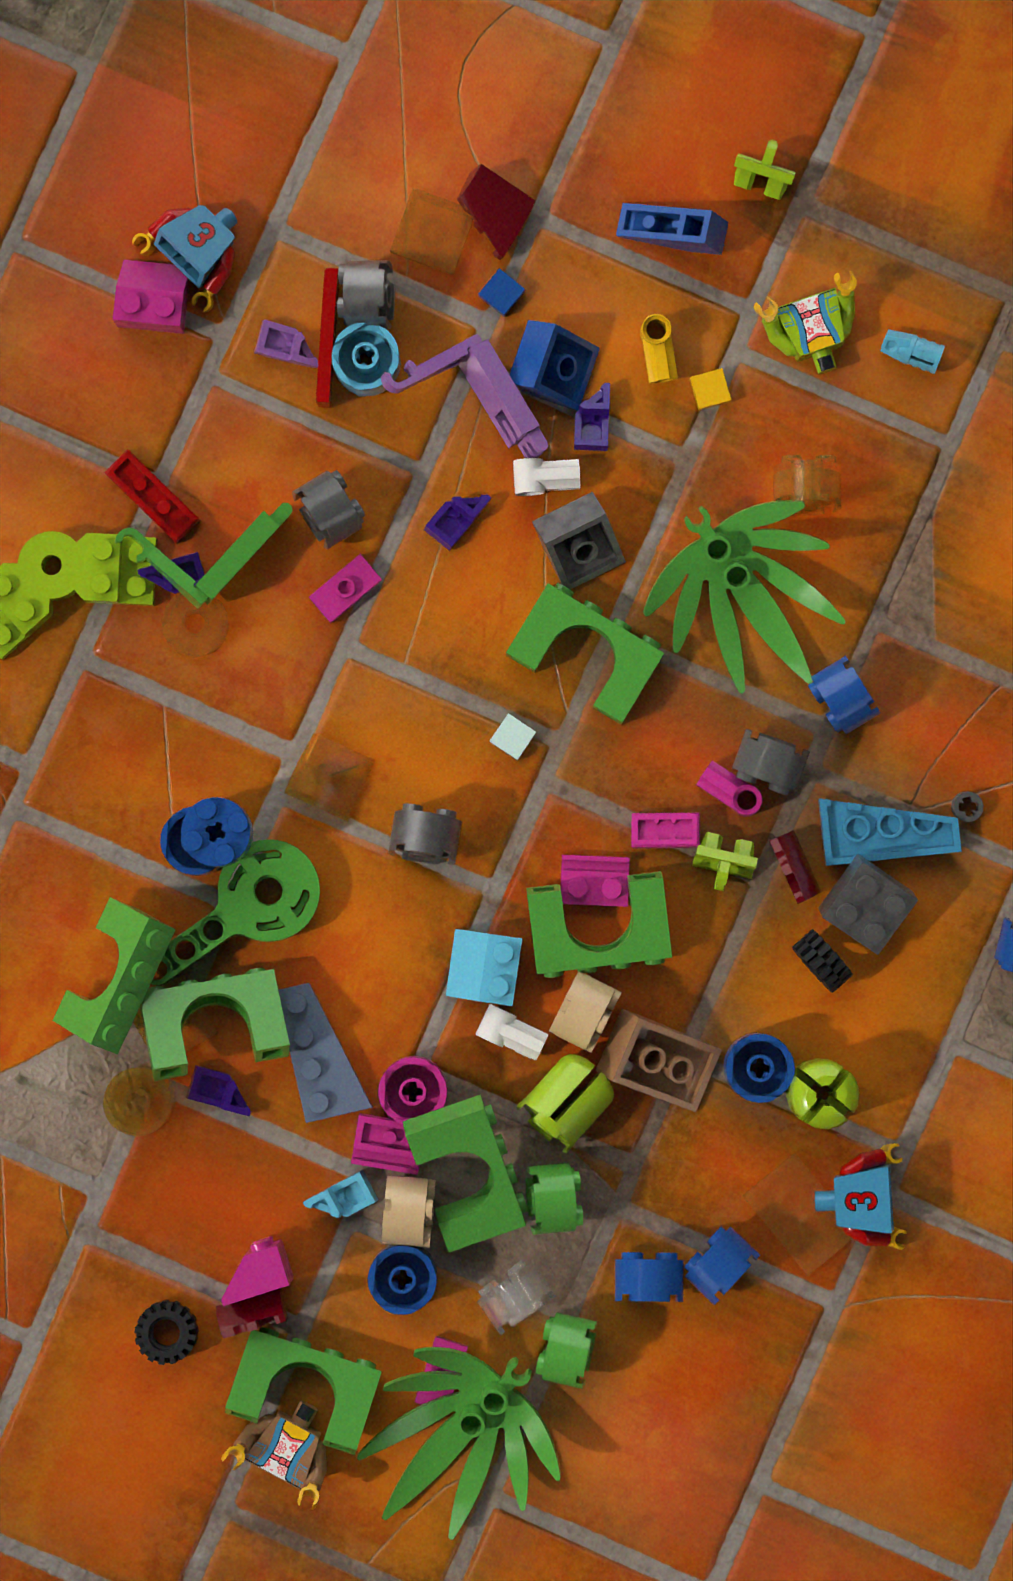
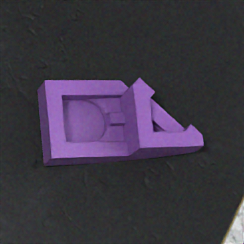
M265 319L262 321L254 351L255 354L301 366L318 368V360L313 356L302 332H298L296 328Z

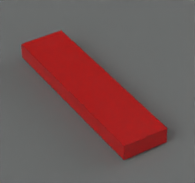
M326 268L324 270L316 403L322 408H331L333 383L332 349L336 339L337 301L339 295L338 268Z

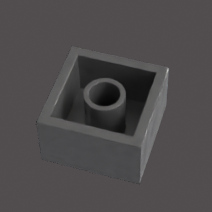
M857 854L818 909L824 919L878 955L917 903L918 899L912 890Z

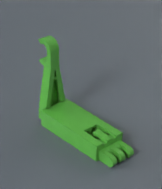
M282 503L271 516L263 511L195 586V580L158 550L136 529L125 528L121 530L115 538V544L122 543L124 537H132L143 549L142 553L136 556V563L146 559L186 599L199 609L204 602L208 605L285 522L292 513V506L289 503Z

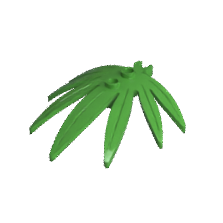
M780 500L757 504L731 515L715 528H712L710 525L711 517L707 509L700 506L698 509L703 515L702 522L694 524L688 516L684 518V522L690 531L699 533L701 537L681 550L667 564L654 583L644 606L643 613L647 617L669 599L686 574H688L680 592L674 615L673 651L678 653L693 623L701 596L703 581L708 580L710 609L717 641L728 671L741 694L745 692L743 654L735 615L726 589L731 590L741 610L768 646L808 684L812 683L807 662L787 619L764 585L753 574L754 570L800 604L839 624H845V619L839 611L804 578L774 559L752 550L753 546L789 551L829 549L830 545L828 542L802 532L775 528L753 529L754 527L778 522L797 513L805 507L802 501Z
M443 1347L418 1348L414 1350L413 1356L450 1371H427L406 1375L385 1383L383 1391H441L458 1389L459 1392L433 1399L402 1415L371 1439L359 1451L357 1456L358 1460L371 1456L420 1432L455 1411L426 1440L410 1461L396 1484L382 1515V1519L387 1520L408 1504L452 1463L472 1438L478 1437L466 1460L456 1491L448 1534L450 1540L456 1537L480 1493L491 1464L499 1428H503L505 1431L507 1463L513 1489L521 1511H524L526 1508L529 1484L528 1455L521 1426L537 1456L556 1481H559L561 1478L556 1448L546 1424L529 1400L515 1389L516 1386H523L529 1382L532 1370L527 1369L521 1375L514 1373L513 1369L517 1367L519 1361L517 1357H514L508 1361L505 1373L500 1376L492 1367L479 1358L463 1351Z

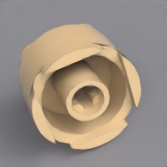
M578 972L549 1032L592 1053L600 1037L599 1034L602 1033L612 1013L606 1007L613 1010L622 992Z
M387 1176L382 1244L430 1248L436 1180Z

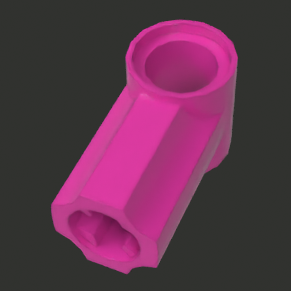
M713 760L696 784L743 817H750L756 814L762 804V795L755 786L749 785L742 779L737 778ZM740 793H752L756 798V805L750 810L740 808L737 803V797Z

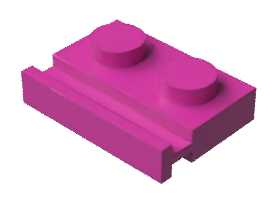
M562 855L560 888L563 904L628 907L627 875H629L630 858Z
M359 1113L351 1164L418 1175L420 1164L416 1165L405 1135L404 1126L391 1118Z

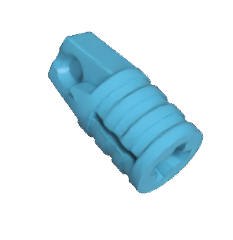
M888 329L880 351L904 364H909L912 367H918L923 371L935 374L945 345H939L934 341H928L914 334Z

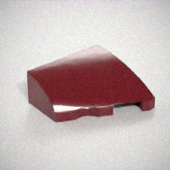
M480 164L470 172L457 198L464 211L472 216L474 226L480 234L485 232L496 249L493 254L499 260L504 258L536 202L532 197L483 164Z
M792 830L770 840L769 842L797 904L821 893L795 831Z
M282 1288L223 1306V1304L216 1306L217 1320L222 1337L227 1338L243 1332L257 1330L274 1320L276 1324L285 1322L288 1314L283 1304L284 1293Z

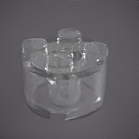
M523 1260L506 1271L509 1278L500 1284L493 1280L478 1291L481 1298L477 1302L500 1336L507 1332L503 1327L504 1325L509 1323L511 1327H515L545 1306L542 1301L545 1296L548 1295L550 1300L556 1297V1294L533 1262L528 1265Z

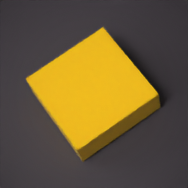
M722 368L689 378L698 411L731 402Z

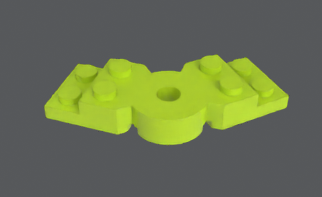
M48 531L37 534L28 540L19 554L18 563H3L0 566V659L4 660L53 616V601L69 598L75 593L86 603L154 606L155 583L140 576L137 569L151 565L146 559L136 563V556L143 551L141 545L129 536L124 537L122 543L115 544L117 534L86 533L76 542L64 533ZM145 537L157 548V538ZM52 558L60 559L62 564L60 571L55 575H48L45 571L46 563Z

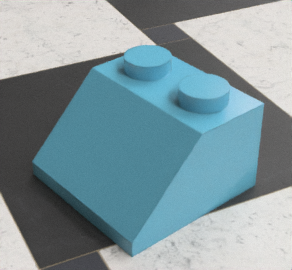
M455 929L446 996L513 1006L522 938Z

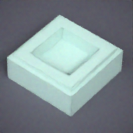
M508 713L489 742L518 760L536 734V731Z

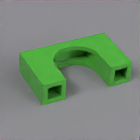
M548 583L508 648L506 656L535 673L553 642L562 633L575 628H587L598 632L609 642L614 653L615 663L611 677L592 708L622 724L664 655L659 650L661 644L646 635H643L642 639L630 633L632 629L630 625L616 617L613 621L601 615L603 609L594 603L586 600L582 604L572 598L574 592L566 586L557 583L554 587Z
M661 871L627 875L631 905L629 925L618 939L609 944L598 946L579 941L568 930L565 924L560 884L526 888L537 974H544V977L553 978L564 975V971L577 969L581 973H592L597 971L600 966L611 965L612 969H625L631 967L632 962L645 961L646 965H657L664 963L665 958H672L664 881Z
M110 897L96 928L113 937L117 942L119 959L114 977L107 989L93 1000L66 990L52 1021L86 1042L118 1055L176 929L133 906Z
M254 968L243 975L221 974L215 976L210 981L198 982L197 980H187L176 987L154 986L148 988L140 1005V1012L154 1081L188 1075V1061L182 1028L192 1013L206 1006L219 1005L228 1007L236 1011L244 1019L249 1030L255 1063L288 1057L290 1043L274 969Z
M481 1095L403 1121L405 1135L416 1165L451 1153L468 1152L481 1157L490 1166L488 1179L478 1192L467 1198L435 1208L438 1225L448 1252L526 1226L523 1213L529 1210L522 1192L516 1194L513 1184L518 1183L513 1164L506 1165L502 1155L507 1154L508 1151L502 1134L495 1136L492 1126L498 1123L491 1104L484 1106Z
M260 1327L259 1331H251L225 1406V1413L258 1423L268 1390L275 1378L292 1368H310L319 1372L328 1380L335 1398L334 1410L322 1445L355 1455L382 1371L376 1369L377 1365L364 1359H357L356 1363L343 1359V1353L329 1348H325L324 1352L312 1349L310 1342L299 1338H292L291 1342L278 1338L279 1333L268 1328Z

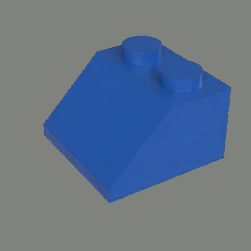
M528 320L509 375L518 390L533 397L578 411L600 348L557 324Z

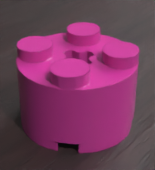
M420 1056L404 1057L391 1064L381 1077L378 1088V1096L382 1108L391 1119L403 1125L405 1120L443 1108L448 1093L447 1081L439 1066L431 1060ZM411 1082H416L417 1088L423 1089V1094H418L416 1100H411L410 1094L404 1093V1088L409 1087Z

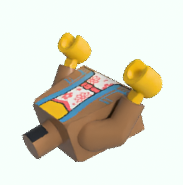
M300 1400L292 1416L280 1410L276 1415L265 1414L259 1418L258 1423L251 1422L246 1425L235 1440L234 1446L229 1447L222 1455V1462L231 1454L237 1458V1464L232 1470L238 1469L244 1460L301 1490L297 1499L299 1506L302 1497H312L314 1502L311 1510L315 1509L319 1501L318 1491L322 1487L328 1469L326 1446L322 1445L323 1442L320 1440L321 1432L310 1426L318 1409Z

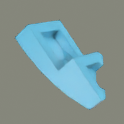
M361 1170L303 1201V1204L307 1208H316L339 1218L341 1216L348 1217L379 1199L365 1172Z

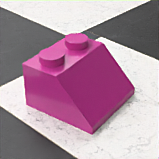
M124 260L116 285L112 320L117 327L184 334L190 280L173 264Z
M269 1236L254 1241L250 1245L251 1249L244 1255L221 1299L223 1306L290 1285L294 1277L282 1239L273 1241V1237Z

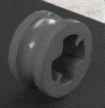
M960 792L952 800V812L961 821H975L983 812V801L979 795L973 792ZM965 797H969L970 802L976 803V810H971L973 814L970 816H966L965 811H960L958 808L959 803H964L962 799Z

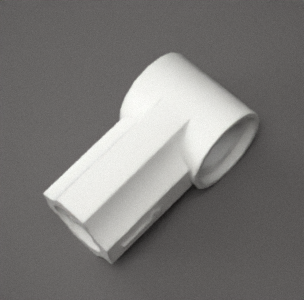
M524 458L513 461L514 489L517 496H534L544 494L545 491L580 489L579 459L543 461L541 458Z
M489 1004L475 1034L500 1047L506 1046L521 1055L537 1060L549 1034L516 1019L517 1016Z

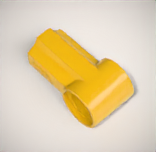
M661 314L648 316L640 328V338L643 343L649 384L664 383L678 379L671 337L672 326L670 321ZM658 323L664 328L665 335L660 339H652L648 336L646 327L649 324Z

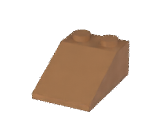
M621 1008L595 1071L598 1073L602 1071L606 1078L613 1082L696 1112L722 1050L649 1018Z

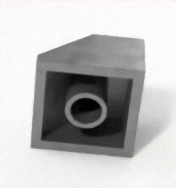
M593 492L532 521L561 584L569 589L626 562L608 517Z

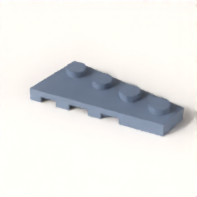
M306 983L278 990L290 1043L289 1051L306 1123L372 1108L373 1106L361 1086L311 984Z

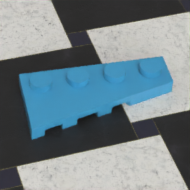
M818 799L825 866L850 864L857 854L868 861L962 852L958 818Z

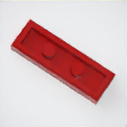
M127 449L104 472L176 544L201 521L130 450Z

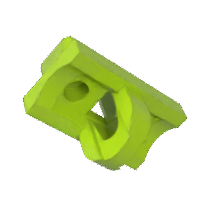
M771 139L767 144L762 161L738 153L734 164L737 167L734 185L751 190L755 176L759 174L769 178L764 195L780 200L788 184L792 185L795 172L772 164L779 143Z
M706 832L701 845L697 846L692 866L717 871L714 889L724 891L728 874L752 879L758 858L754 857V843L743 839L736 840L733 852L721 850L723 837L720 834Z

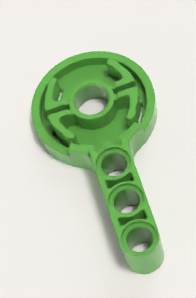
M269 839L252 842L249 851L242 859L232 865L223 867L218 881V904L216 908L170 941L161 960L167 966V973L160 980L153 979L151 985L162 986L167 984L233 936H244L260 942H277L288 939L304 929L315 914L320 896L319 878L309 858L295 846L283 841ZM272 851L270 853H261L253 856V854L258 852ZM239 864H241V865L239 866V868L236 870V872H235V874H234V876H233V879H232V880L230 881V883H229V880L231 879V877H232V875H233L235 869L237 868V866H238ZM271 878L280 883L282 896L276 903L264 904L258 900L255 889L257 884L263 879ZM303 890H307L308 892H304V893H303L302 899H301L300 903L298 904V906H297L295 909H291V907L294 908V907L296 906V904L298 903V901H299V899H300V897H301V895H302V891H303ZM277 917H278V921H277V922L270 923V924H258V927L256 928V924H257V923L272 922V921L277 920ZM215 921L222 925L223 934L219 939L209 940L204 936L203 930L207 923ZM189 941L193 943L195 954L192 958L182 960L177 957L176 947L180 942Z

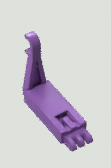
M478 334L418 366L411 360H408L404 366V371L407 372L409 378L402 382H395L391 377V373L384 372L381 376L382 385L387 391L400 393L459 365L508 449L518 445L525 458H538L548 448V442L539 429V423L488 339L482 341Z

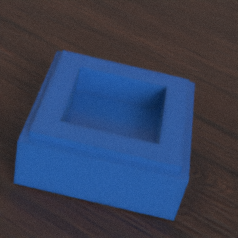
M499 268L478 293V296L505 317L525 293V288Z

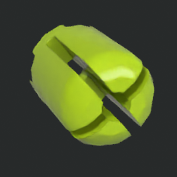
M568 1054L562 1057L516 1107L517 1110H520L522 1107L525 1108L531 1115L527 1122L549 1142L554 1137L566 1145L562 1150L564 1153H567L575 1145L576 1141L612 1103L614 1098L613 1087L609 1079L601 1071L589 1081L555 1120L550 1117L595 1066L588 1059L576 1054Z
M815 1058L803 1061L795 1068L794 1078L786 1090V1098L789 1108L798 1119L814 1128L829 1130L842 1126L848 1121L844 1116L848 1110L852 1113L856 1111L860 1091L855 1077L851 1072L844 1070L842 1065L829 1059ZM816 1084L819 1087L827 1085L829 1089L826 1091L829 1093L828 1097L825 1100L821 1098L817 1100V1093L811 1089L812 1085Z

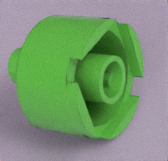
M569 1163L527 1166L526 1172L532 1175V1178H525L526 1202L529 1210L528 1217L535 1216L537 1224L530 1225L532 1234L575 1231L576 1226H582L583 1210L581 1205H577L575 1193L581 1191L579 1171H574V1167H571Z
M558 1312L555 1317L550 1316L549 1320H546L543 1332V1340L548 1341L547 1349L539 1354L536 1374L542 1375V1380L583 1389L586 1380L580 1379V1377H584L585 1371H589L596 1333L590 1332V1329L594 1330L597 1327V1321Z

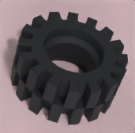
M813 929L792 946L797 956L831 993L853 976V973L844 961Z
M163 1300L162 1302L152 1304L139 1317L135 1327L136 1345L139 1344L141 1354L147 1355L149 1361H157L161 1365H165V1363L174 1364L184 1359L191 1352L198 1339L197 1333L199 1329L196 1326L195 1321L197 1319L195 1315H192L189 1312L190 1309L187 1306L183 1307L178 1301L169 1302V1300ZM169 1319L178 1325L180 1335L177 1342L172 1345H163L155 1339L154 1327L160 1320Z

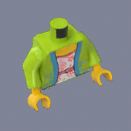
M849 271L850 280L845 284L840 283L839 273L834 275L835 284L840 290L838 293L836 288L780 307L772 298L767 296L769 307L765 311H762L761 306L756 302L753 306L754 310L763 318L762 323L770 343L786 356H794L797 362L812 357L818 374H824L836 369L837 366L832 350L843 346L845 339L851 333L855 317L853 290L857 286V280L853 272Z

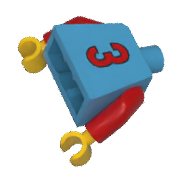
M199 205L194 209L189 207L166 210L148 227L149 232L147 234H136L133 237L132 243L138 246L143 240H147V246L141 250V255H151L156 246L198 288L204 285V291L198 292L192 297V305L194 306L197 303L199 297L205 296L208 304L203 312L206 313L213 307V294L219 293L231 274L235 252L232 248L235 236L230 229L237 224V218L227 208H223L216 215L203 205Z
M898 1143L885 1144L880 1149L860 1153L841 1166L839 1175L834 1177V1190L815 1191L816 1212L835 1211L836 1226L842 1227L847 1236L864 1246H890L899 1250L904 1249L905 1245L895 1242L896 1236L899 1233L907 1234L906 1230L894 1227L890 1165H885L902 1162L903 1158L893 1159L890 1153L893 1147H899L900 1145Z

